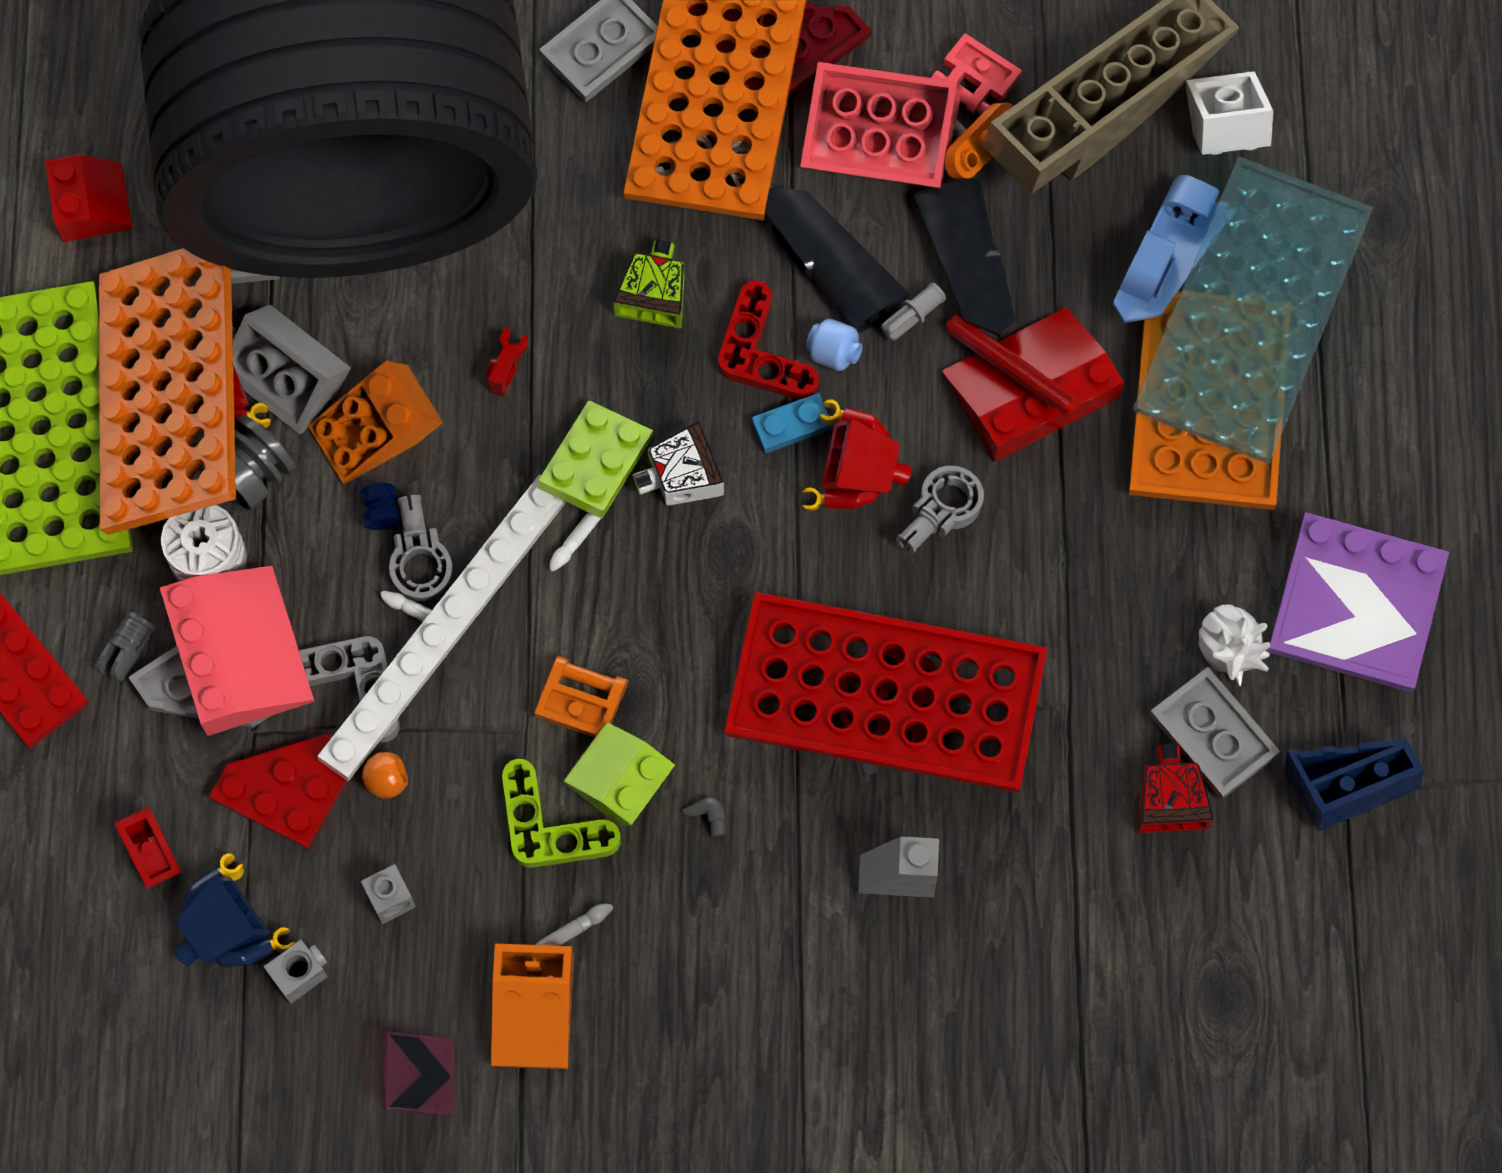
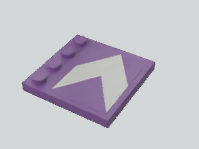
M1305 512L1268 653L1412 693L1416 686L1449 552Z

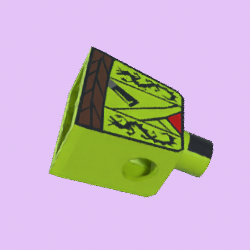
M655 240L651 255L644 253L633 254L614 297L615 316L682 328L684 262L672 259L675 247L673 243L666 240Z

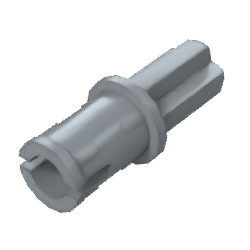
M930 283L926 289L911 301L905 300L902 303L903 307L882 323L881 329L884 335L890 340L895 341L915 324H922L925 320L924 317L946 300L941 288L935 283Z

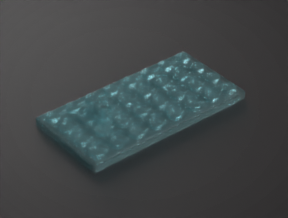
M1238 156L1133 411L1270 464L1373 207Z

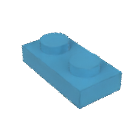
M819 393L752 417L753 427L765 454L832 430V425H825L820 420L819 414L829 415Z

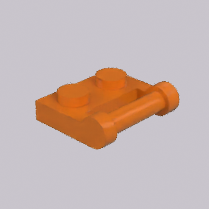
M558 655L535 710V717L595 738L606 722L612 724L620 701L625 694L628 679L619 676L614 679L570 664L569 659ZM566 677L609 692V696L605 700L560 683Z

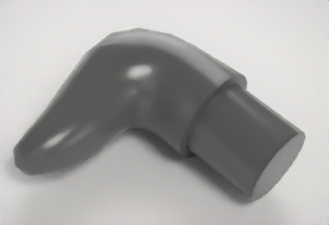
M703 798L682 810V814L689 817L707 814L711 836H726L725 812L721 802L716 798Z

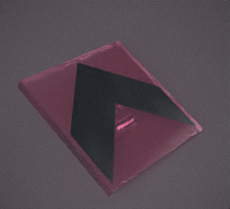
M385 1032L383 1110L454 1115V1039Z

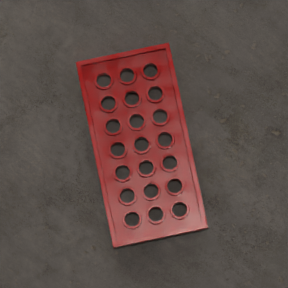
M755 592L724 734L728 737L1020 793L1047 647ZM782 627L791 629L795 634L794 639L788 644L776 642L773 635L777 629ZM823 634L829 637L831 645L824 651H817L811 647L810 640L815 635ZM854 641L864 643L868 648L867 653L861 658L851 657L846 651L850 643ZM891 648L899 649L904 654V660L898 665L886 663L883 659V654L886 650ZM933 655L940 660L941 666L934 672H926L920 667L919 662L923 657ZM780 662L786 666L787 673L780 679H772L766 674V668L771 663ZM969 662L976 666L978 673L971 679H963L957 674L956 668L961 663ZM810 669L819 670L824 676L823 681L817 686L805 684L802 676L806 671ZM1001 669L1009 670L1014 675V681L1008 686H1000L993 679L994 673ZM853 676L859 680L860 688L854 693H845L839 687L841 679ZM883 683L892 684L896 688L897 694L891 700H882L876 695L877 687ZM926 690L933 695L934 701L928 707H919L914 704L912 700L913 695L917 691ZM766 697L775 698L780 704L779 709L773 714L762 713L758 708V704L762 699ZM962 697L969 701L971 708L967 713L959 715L951 711L949 703L954 698ZM809 704L813 706L816 710V716L806 722L799 720L795 716V710L800 705ZM991 705H1002L1007 710V717L1000 722L990 720L986 715V710ZM840 711L848 712L853 718L852 724L844 729L835 727L831 721L833 715ZM877 718L886 720L890 725L889 731L882 736L872 734L868 729V725L872 720ZM914 725L921 726L925 729L927 736L922 742L913 743L906 738V730ZM952 732L959 734L964 741L962 747L957 750L947 749L942 743V738L946 734ZM985 740H994L1000 745L1001 751L995 757H986L980 752L979 745Z

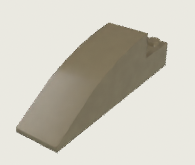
M1162 0L990 123L982 146L1030 194L1036 192L1062 172L1071 180H1074L1125 139L1186 83V80H1189L1238 32L1239 26L1212 0Z

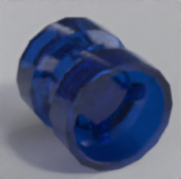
M371 484L360 490L361 503L366 508V512L363 514L365 528L369 530H385L399 525V510L394 505L397 493L396 487L393 484Z

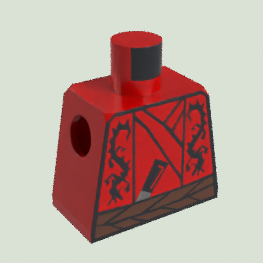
M1178 744L1158 746V764L1145 766L1142 775L1138 833L1210 829L1214 817L1200 765L1196 762L1181 763L1180 746Z

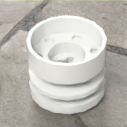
M217 505L171 517L163 526L161 536L163 554L178 581L195 576L245 569L247 561L245 544L235 521L225 509Z

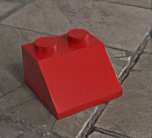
M81 154L45 161L54 222L63 242L133 229L122 163Z

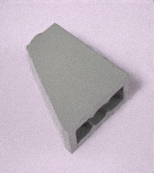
M899 837L861 854L858 893L934 898L938 876L939 839Z

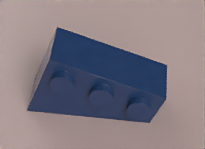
M1407 739L1360 743L1358 747L1335 749V746L1323 747V750L1300 752L1299 749L1287 750L1284 768L1318 832L1420 789L1424 769Z

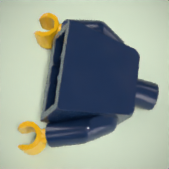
M227 853L223 855L220 860L219 869L212 868L188 887L182 906L183 913L177 919V926L186 939L174 949L178 960L186 966L191 965L199 957L205 964H219L224 968L250 965L271 956L273 950L282 954L295 944V942H291L288 945H281L277 941L280 936L289 933L290 930L285 927L276 930L273 939L268 940L265 938L270 934L269 930L234 883L244 873L243 864L238 865L237 868L232 870L226 868L234 862L233 854Z

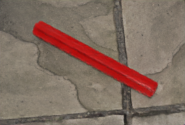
M954 315L951 320L947 321V332L1062 415L1070 416L1073 411L1078 409L1077 397L979 328L966 323L962 316Z

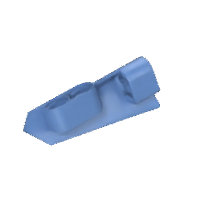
M1179 175L1174 179L1150 231L1147 230L1112 303L1123 323L1161 316L1230 220L1237 206L1215 202L1219 194V190L1216 187L1188 175Z

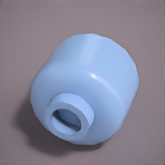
M826 319L812 327L807 338L806 349L810 351V357L813 362L835 371H842L850 363L855 364L859 360L862 344L858 343L859 335L854 327L833 319Z

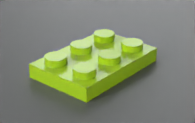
M589 400L539 478L537 488L603 519L651 441L653 430Z

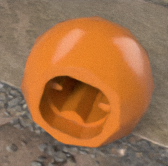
M390 751L375 754L363 767L362 779L366 790L381 799L396 797L408 785V776L400 756Z

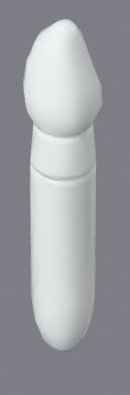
M587 512L568 536L562 547L554 552L550 561L549 569L551 571L559 569L570 560L571 554L581 545L601 518Z
M382 591L380 593L382 600L389 607L402 610L422 622L432 611L415 601L406 599L403 594Z

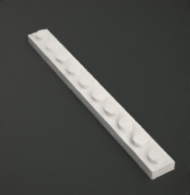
M540 474L318 755V761L345 780L349 781L565 505L566 501L537 488L538 480L541 477Z

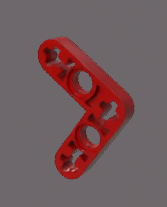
M754 280L746 283L740 291L719 352L718 368L720 373L729 380L797 400L816 394L819 390V375L814 367L757 350L771 309L772 292L770 287L762 281ZM758 292L762 294V300L757 302L754 315L749 313L750 297H753ZM740 323L752 324L755 327V333L749 338L739 337L735 333V328ZM737 346L741 348V364H737L735 369L729 368L727 360L733 359ZM771 364L776 366L779 374L772 380H765L760 377L758 371L763 365ZM785 370H790L789 378H787V385H784L782 383L784 381ZM802 376L809 377L810 384H806L804 389L798 388L796 380H801Z

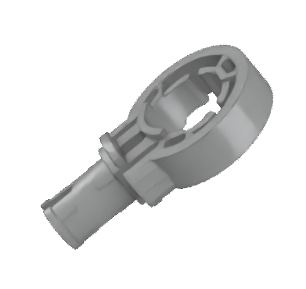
M943 466L932 471L923 483L920 499L912 507L913 514L915 516L918 515V517L896 537L900 548L903 549L908 544L909 547L905 552L914 554L916 549L931 534L938 532L939 528V535L944 537L951 529H960L971 524L978 517L984 500V491L979 479L971 471L959 466ZM945 479H947L948 486H957L966 493L968 502L963 508L955 509V507L946 506L938 499L936 491L943 487ZM974 493L976 498V505L971 511H969L971 508Z
M411 495L413 507L411 511L407 496L398 498L407 551H403L401 535H394L395 550L389 563L390 576L396 589L405 597L416 601H427L438 597L449 586L453 574L452 561L447 549L439 542L436 528L429 529L432 547L429 548L421 495ZM420 540L421 545L414 547L413 541ZM439 551L442 557H439L436 552ZM418 554H426L433 557L438 563V574H442L441 562L446 563L445 576L442 582L435 588L433 587L440 580L437 575L434 576L432 581L425 584H415L408 580L406 582L407 585L415 589V592L405 588L396 576V571L400 569L403 581L406 580V574L404 573L405 564L411 557ZM402 557L400 563L397 564L399 558Z

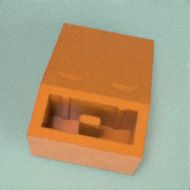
M385 361L311 422L308 427L341 482L347 484L415 446L439 427L443 421L409 366Z
M495 944L492 989V1067L568 1069L574 969L572 946Z

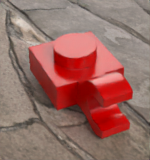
M508 328L504 329L500 336L502 351L498 359L493 358L486 371L490 392L503 398L518 369V361L529 345L527 335H523L518 344H510L508 341L511 338V330Z

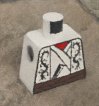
M700 421L651 446L648 449L651 468L633 474L640 495L660 488L666 505L724 495V482Z

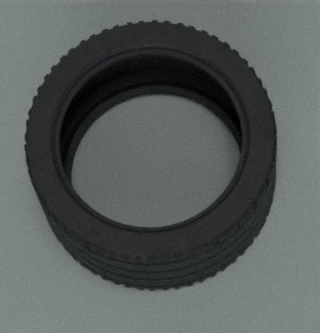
M152 0L143 13V19L140 21L139 41L157 218L164 232L174 242L203 260L242 272L292 278L346 277L391 271L451 255L488 238L511 222L527 205L528 200L534 194L538 176L514 0Z

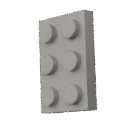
M600 0L541 47L539 54L585 102H588L653 49L658 26L632 0Z
M1209 667L1205 668L1153 708L1149 714L1174 744L1180 746V752L1189 762H1196L1200 765L1203 779L1221 800L1279 756L1281 752Z

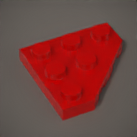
M325 734L227 764L208 797L211 801L309 850L345 787L347 780L318 761V755L333 737L331 734Z

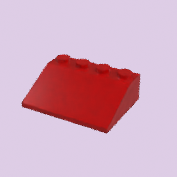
M1067 307L999 341V343L1077 397L1078 409L1073 411L1070 416L1062 415L977 353L941 372L994 462L1119 399L1124 384L1123 379L1107 353Z

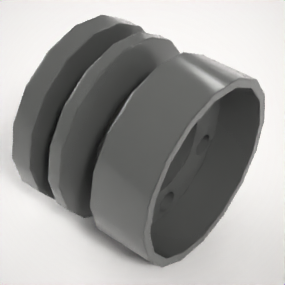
M241 414L234 420L238 431L235 430L236 499L233 501L251 512L269 495L261 478L263 477L278 485L283 481L279 471L288 475L296 467L281 442L268 429L256 423L250 417Z

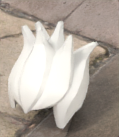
M1230 604L1214 608V611L1204 618L1202 627L1199 630V647L1213 669L1226 672L1230 680L1235 679L1239 686L1242 683L1243 671L1259 669L1267 672L1269 669L1261 661L1269 657V653L1266 650L1271 646L1269 642L1263 643L1262 632L1267 628L1266 623H1256L1255 618L1244 609Z

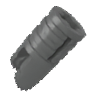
M127 611L125 618L120 622L118 629L115 630L113 637L110 638L94 665L95 671L103 675L110 672L112 679L118 682L123 681L156 627L141 616Z

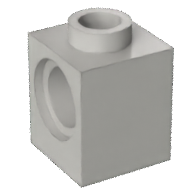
M395 864L361 881L382 924L416 907Z
M299 940L264 966L269 976L290 1004L328 977L322 968L327 963L323 955L315 945L307 948L302 940ZM295 963H308V970L305 975L298 978L290 976V969Z

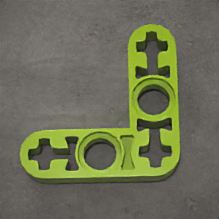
M514 759L505 765L502 779L510 839L514 858L519 865L534 868L613 855L621 845L619 828L614 822L609 820H595L544 828L538 781L534 766L525 759ZM522 769L524 775H530V777L524 778V787L526 794L533 792V796L518 794L516 781L509 780L510 777L515 776V770ZM521 804H529L535 809L533 819L528 822L517 821L514 817L515 809ZM537 827H538V829H539L538 832H536V831H530V830H533V829H535V828H537ZM516 830L531 832L533 845L536 847L540 846V849L534 850V857L527 858L525 852H519V849L525 848V839L523 832L516 835ZM600 830H607L608 835L615 836L609 839V845L606 847H601L600 841L588 842L590 850H584L581 832L587 831L588 839L599 837ZM565 834L574 836L577 839L575 850L570 853L560 852L556 848V842L560 836Z

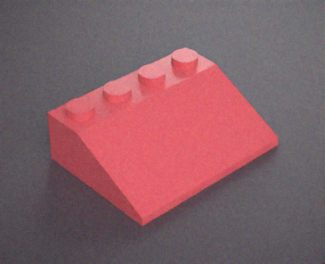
M818 62L800 167L940 188L945 171V154L952 142L962 88L955 81Z
M273 566L195 576L160 587L197 714L207 736L315 702Z

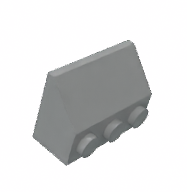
M270 304L245 314L233 339V364L243 390L259 403L267 405L270 412L298 434L303 433L308 428V425L338 395L351 369L350 366Z

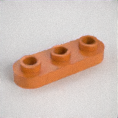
M1011 103L992 104L949 146L944 161L945 168L952 178H972L993 157L982 146L990 123L1014 105Z

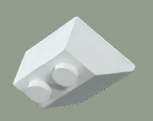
M1255 71L1186 80L1193 136L1202 155H1216L1228 151L1254 150L1258 147L1271 146L1273 109Z

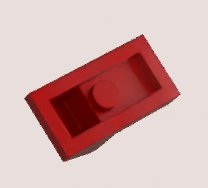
M149 806L114 822L147 889L181 873V869L164 837L162 828Z

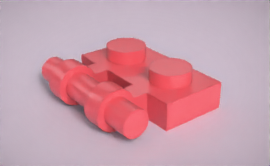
M964 33L944 59V65L951 69L952 72L947 77L937 70L931 78L955 81L959 85L963 78L977 86L978 88L973 94L960 85L962 88L960 102L966 105L965 110L973 115L977 113L982 115L991 106L985 101L988 96L991 95L1002 102L1021 78L1022 70Z

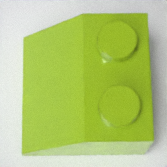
M606 722L563 780V783L618 826L625 827L633 824L675 764L645 741Z

